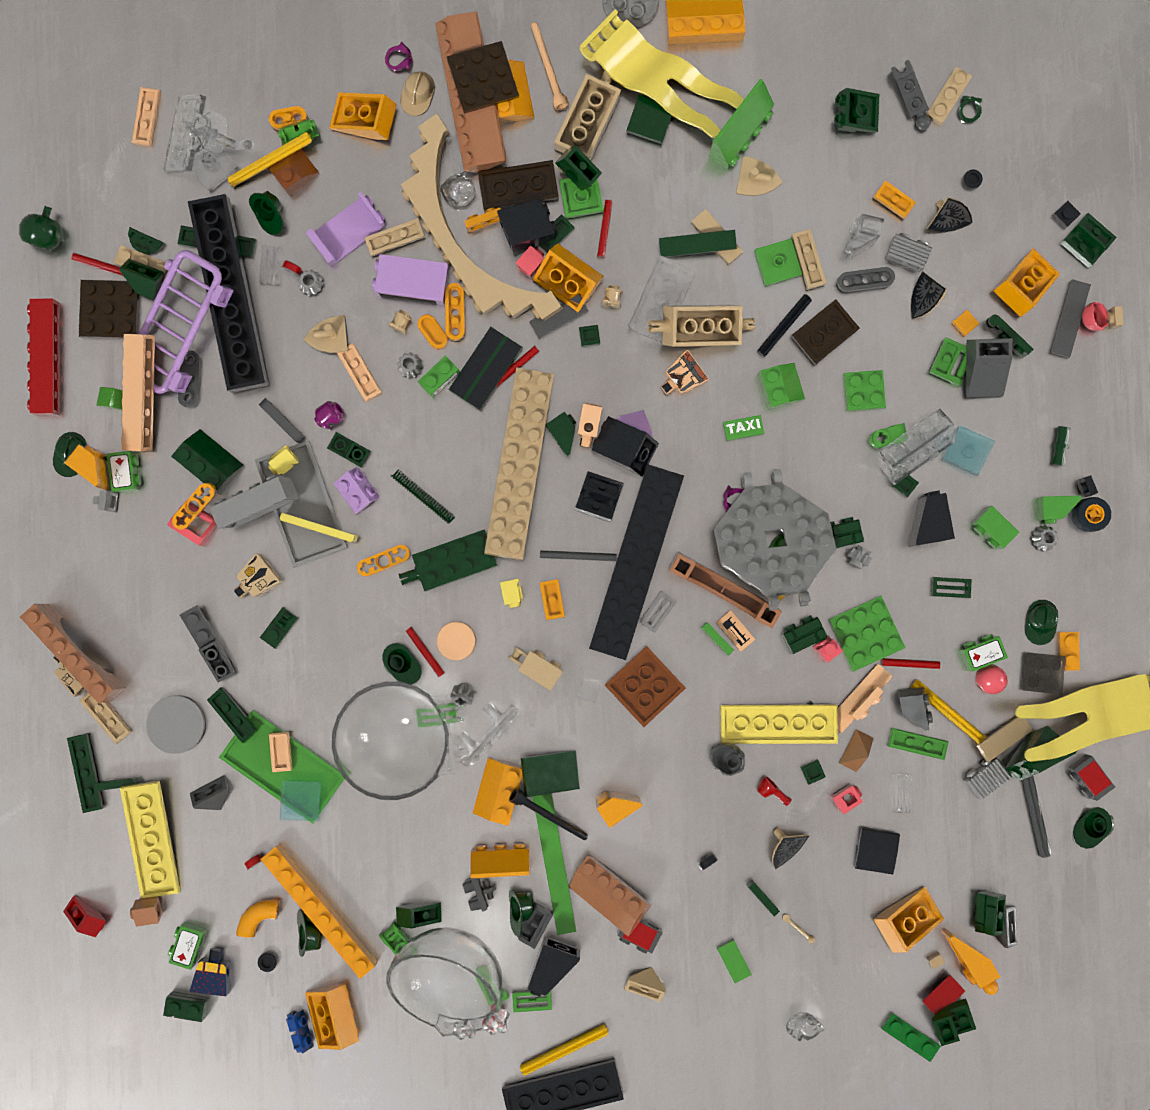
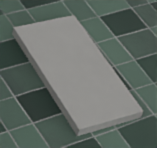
M309 440L288 447L298 458L299 463L293 464V467L283 475V477L291 478L299 499L273 510L293 568L348 548L345 540L287 523L280 519L281 513H286L341 530ZM276 452L255 459L262 483L266 482V478L274 475L268 468L270 465L268 459Z

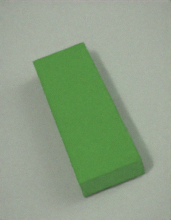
M891 727L887 746L945 760L949 741Z

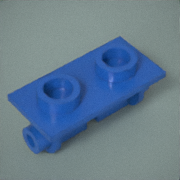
M304 1009L295 1014L294 1012L287 1014L286 1022L289 1032L296 1031V1034L291 1035L293 1048L297 1053L301 1052L303 1054L314 1047Z

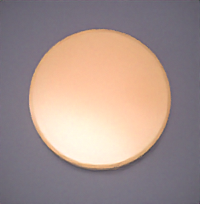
M451 622L443 626L439 631L437 646L441 654L446 658L461 660L469 656L474 650L475 634L468 625L462 622Z

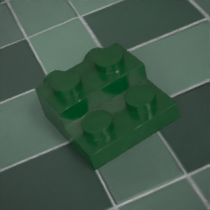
M845 88L840 91L835 98V104L838 105V112L834 118L837 130L853 133L856 131L878 132L880 94Z

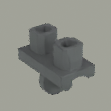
M471 878L463 882L462 886L465 894L475 891L477 895L476 898L468 900L470 910L481 909L482 912L488 910L489 906L485 894H487L488 900L493 899L492 891L497 889L496 885L490 886L488 880L482 881L484 888H482L479 878Z

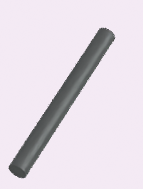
M540 550V558L616 561L617 554Z

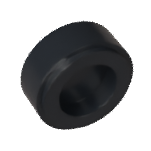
M975 169L967 171L962 178L964 187L969 190L977 189L983 181L982 174Z
M712 854L702 860L698 866L703 871L718 859Z
M270 951L262 953L258 958V967L264 972L274 970L278 964L276 954Z

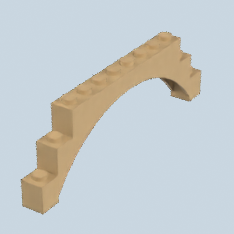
M435 114L419 125L418 128L421 131L419 136L427 144L409 155L412 159L410 164L415 172L418 173L401 184L404 189L401 192L407 201L411 200L414 206L411 208L416 216H421L424 220L422 225L427 233L431 232L434 238L432 241L438 249L442 248L445 253L442 256L448 265L452 264L455 270L452 272L457 280H462L465 284L463 289L468 296L472 295L475 302L473 305L479 313L482 311L486 315L504 303L505 305L502 307L506 314L516 318L534 306L532 312L537 319L541 318L543 321L561 311L563 307L551 290L547 293L531 292L503 283L480 269L462 250L449 228L440 198V161L446 137L450 135V132L438 114Z

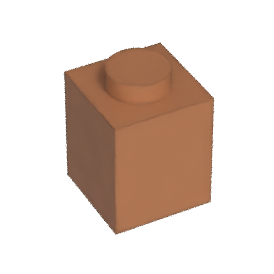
M158 896L136 899L133 907L130 909V917L132 920L134 919L136 927L158 924L162 916Z

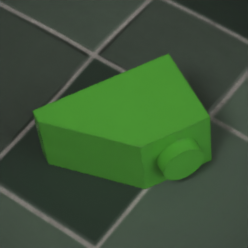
M1081 495L1043 496L1037 498L1038 521L1045 520V524H1056L1057 520L1063 519L1081 500Z

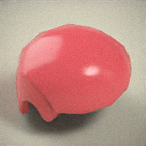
M1092 302L1084 308L1082 322L1086 328L1092 331H1100L1108 326L1106 321L1107 309L1102 303Z
M988 665L979 669L976 673L977 685L987 694L996 695L1007 686L1008 677L1004 670L997 665Z

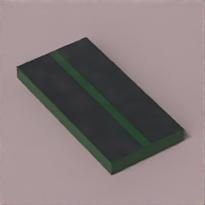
M490 326L448 390L481 411L523 347Z

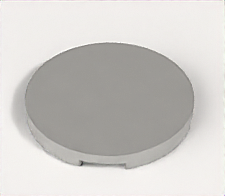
M603 0V8L607 17L616 9L619 19L623 22L627 19L636 29L647 25L655 17L659 7V0Z
M169 696L161 699L151 708L146 721V729L151 742L158 749L172 754L183 753L195 747L200 741L205 730V717L198 704L183 696Z

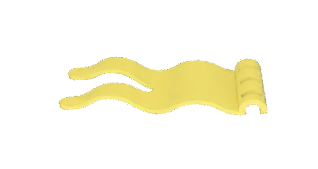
M616 9L580 45V51L583 56L592 62L596 60L618 84L629 90L649 96L672 116L700 128L712 138L718 135L720 128L710 118L686 105L667 84V81L674 79L698 95L726 102L736 109L744 100L743 97L732 89L718 85L704 77L693 65L683 58L653 47L627 19L624 22L619 19ZM610 22L612 23V25H613L615 28H617V30H615V29L612 28V26L610 25ZM599 33H600V35H601L606 41H603V40L599 37ZM587 45H589V47H590L595 53H592V52L588 49V46H587Z
M1146 674L1136 675L1090 686L1051 702L1017 707L1015 714L1020 719H1055L1080 712H1085L1087 715V721L1048 743L1026 750L1024 753L1025 759L1029 762L1055 759L1100 741L1150 730V676Z

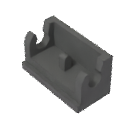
M534 902L533 914L528 920L523 922L521 934L517 936L518 940L535 949L553 916V911Z

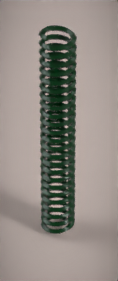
M399 469L393 475H390L402 487H405L407 491L412 492L416 498H419L423 504H426L430 510H433L437 516L440 515V518L445 522L450 523L455 518L453 514L450 515L451 512L447 514L448 510L444 506L441 507V504L437 507L439 502L437 500L434 501V498L431 500L432 496L428 499L430 494L427 495L425 491L421 493L423 489L418 492L420 487L418 485L415 486L416 483L411 486L413 481L409 477L406 478V475L402 478L404 473L402 471L399 472Z

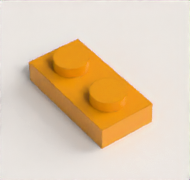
M886 180L873 197L903 219L906 218L916 204L913 199Z
M495 207L489 208L484 214L479 216L478 214L469 216L464 221L468 233L499 222L497 210H500V207L497 209Z
M559 580L539 582L546 620L565 617Z
M1058 632L1059 671L1080 670L1079 632Z

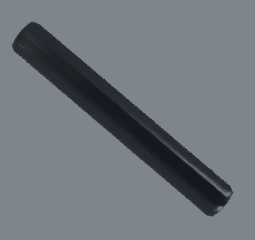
M804 294L759 347V354L765 357L810 304L812 301L810 296Z

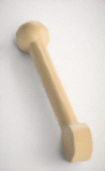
M788 914L782 916L783 921L790 923L808 939L810 944L815 942V938L809 936L794 923Z

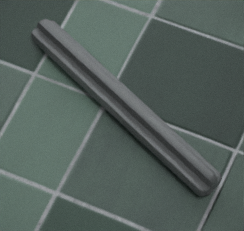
M1034 776L1023 779L1039 854L1040 857L1046 858L1051 856Z

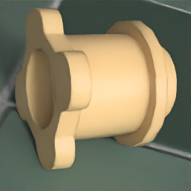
M609 285V288H604L606 293L605 299H602V304L620 308V296L623 294L620 287Z
M400 309L399 312H394L395 316L392 322H388V326L406 334L405 328L408 322H411L410 314Z

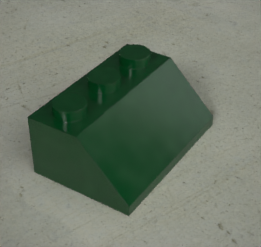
M201 429L184 440L171 456L201 482L213 484L216 487V493L220 495L244 467L243 463Z

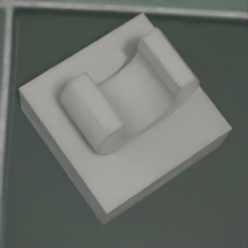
M100 491L99 497L94 496L93 504H99L98 510L116 512L118 493Z

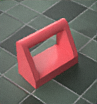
M190 502V509L194 512L198 511L199 507ZM202 511L199 517L210 525L201 536L190 528L182 530L175 528L172 524L173 516L167 523L169 527L199 546H204L217 526L213 516L205 511Z

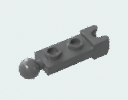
M906 60V70L903 73H900L896 67H892L891 70L910 117L917 116L916 126L920 130H926L931 125L930 117L924 114L925 111L929 110L913 66L910 60Z

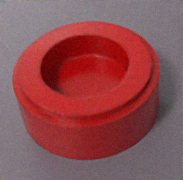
M287 260L283 262V269L299 276L302 270L301 267Z
M257 854L247 860L244 864L246 869L249 870L261 863L260 859L263 856Z

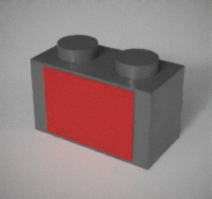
M1084 755L1068 767L1071 771L1070 777L1075 783H1080L1083 788L1081 791L1088 799L1091 798L1098 801L1115 788L1114 784L1091 755Z
M641 919L630 936H627L620 929L617 931V936L620 937L619 940L627 945L632 943L637 946V950L645 954L647 952L652 954L663 932L661 928Z

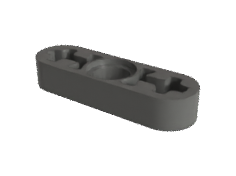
M264 398L259 403V406L295 442L299 443L305 437L267 398Z

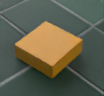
M968 309L952 322L963 337L980 324Z

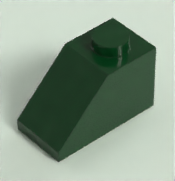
M129 258L120 267L121 274L137 294L153 300L156 298L163 283V271Z
M564 411L548 422L546 427L568 458L571 454L575 434L574 424H576V421L571 414L567 415Z
M415 903L396 907L397 926L413 929L441 922V903Z

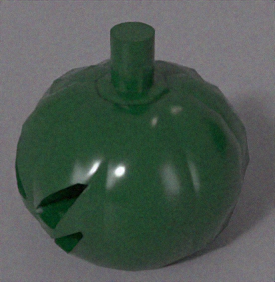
M44 206L42 215L28 214L21 220L19 236L23 242L50 251L58 247L62 240L63 231L57 221L49 218L52 208Z

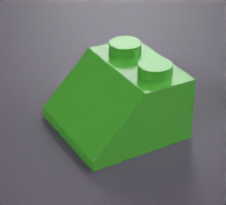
M795 363L777 365L759 371L758 377L768 410L805 400Z

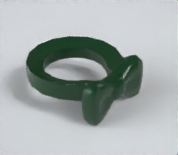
M964 95L962 97L964 101L958 109L959 117L965 122L976 121L982 113L980 105L982 98ZM969 101H974L977 108V113L973 118H966L963 115V107Z

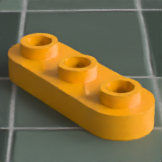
M451 283L445 289V331L447 337L452 341H459L465 335V294L463 287L458 283ZM458 291L459 294L458 296L453 297L452 292ZM458 310L459 313L458 315L454 316L452 315V311ZM453 329H458L459 333L454 335L452 331Z

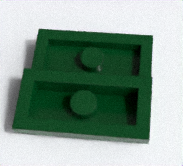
M1087 213L1060 244L1090 268L1117 237L1091 214Z
M966 998L945 1007L932 1018L941 1046L960 1041L959 1034L976 1030Z

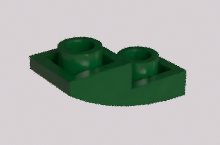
M335 432L327 446V449L359 467L363 465L370 450L338 432Z

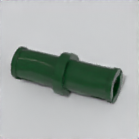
M1058 426L1056 443L1053 444L1055 450L1052 464L1065 466L1066 451L1069 449L1070 427Z

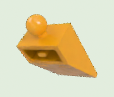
M945 928L942 929L943 934L964 967L962 973L972 985L976 984L980 989L983 988L986 994H996L999 986L995 980L1000 978V975L992 961L981 951Z

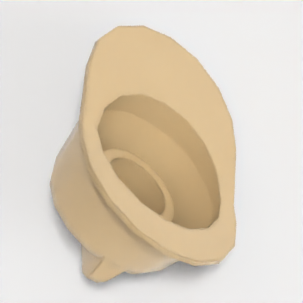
M418 71L412 73L406 79L400 99L401 107L405 113L411 116H419L427 111L435 88L434 80L429 74Z

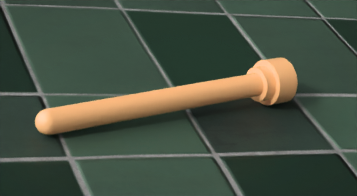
M533 22L531 28L554 93V100L552 101L555 110L566 108L569 105L567 96L561 93L537 22Z

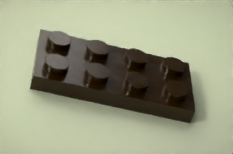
M553 160L478 172L484 211L493 207L496 209L499 207H511L541 199L542 202L559 199Z

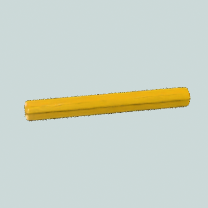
M305 132L229 176V184L235 187L312 143L310 135Z
M916 679L912 683L911 688L924 687L925 694L929 695L930 704L978 744L987 738L920 680Z
M605 1024L520 1065V1071L523 1076H526L607 1036L609 1031Z

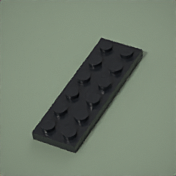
M615 1059L502 1087L506 1110H584L624 1100Z

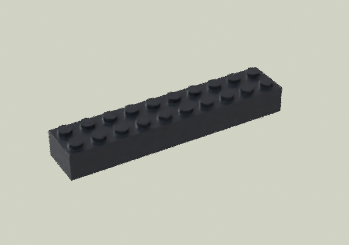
M226 194L187 201L199 256L219 268L222 276L220 285L234 290L226 308L212 303L209 306L227 391L234 393L268 386L230 199ZM201 266L204 283L210 287L214 275Z
M647 464L589 649L623 660L627 659L684 475Z

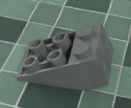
M1013 338L966 340L967 398L1004 396L1012 362Z

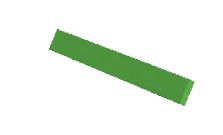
M552 793L533 796L534 803L555 814ZM536 813L557 935L576 932L558 825Z

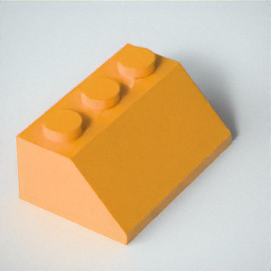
M508 59L519 98L496 104L500 125L535 118L525 65L522 61Z
M557 243L548 251L532 280L547 291L551 290L558 299L579 313L596 291L604 276ZM578 294L582 298L580 304L569 300Z
M78 445L65 461V464L95 487L110 492L108 461L104 459L105 455L98 449L88 445L85 447Z
M488 757L473 814L489 821L509 826L514 809V804L509 802V797L515 788L519 789L522 767Z
M604 791L597 796L598 799L596 801V809L609 828L642 807L639 796L610 791L609 793Z
M525 843L513 844L514 847H506V844H496L494 848H487L486 845L475 846V849L471 850L470 877L487 878L530 875L529 846H525Z
M334 984L305 992L318 1049L342 1050L359 1042L358 1029L355 1025L353 1010L349 1001V992L345 984Z

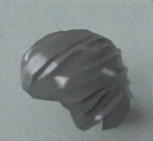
M722 743L712 747L711 761L715 767L714 769L718 770L722 775L732 776L744 770L745 754L737 745Z

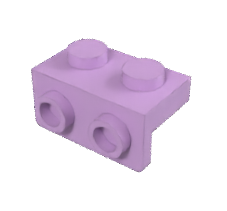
M358 467L347 471L334 483L355 514L360 513L370 503L380 498L376 489L369 483L365 474Z

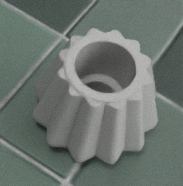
M305 270L304 274H300L298 279V288L302 290L303 294L307 293L309 296L311 294L316 295L318 291L322 290L321 287L324 285L322 282L323 277L319 275V272ZM314 280L313 284L308 285V281Z
M412 352L404 353L403 357H399V362L397 363L398 371L401 372L402 376H407V378L416 377L417 374L421 373V368L423 367L421 364L422 359ZM412 362L413 367L407 368V363Z
M1046 525L1043 527L1039 526L1037 530L1033 531V545L1037 546L1038 550H1052L1053 546L1057 545V531H1054L1052 527H1047ZM1044 535L1047 536V541H1046V542H1045L1044 539H1043V536H1044Z

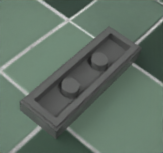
M578 294L569 300L580 304L582 298ZM563 302L561 304L563 309L547 320L543 321L541 318H534L529 323L539 339L587 313L586 305L578 313Z

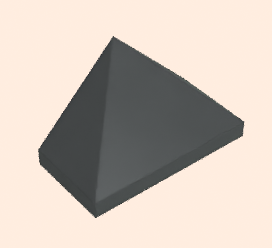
M223 775L191 792L190 797L193 808L221 810L229 792L226 777Z
M1016 906L1005 908L1004 934L995 936L1004 948L1018 945Z

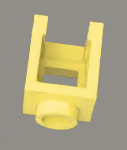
M284 445L268 459L270 464L268 468L274 475L277 473L284 475L293 467V464L299 463V460L288 446Z
M520 579L500 582L504 605H509V608L521 606L520 602L523 599L521 585L518 586Z

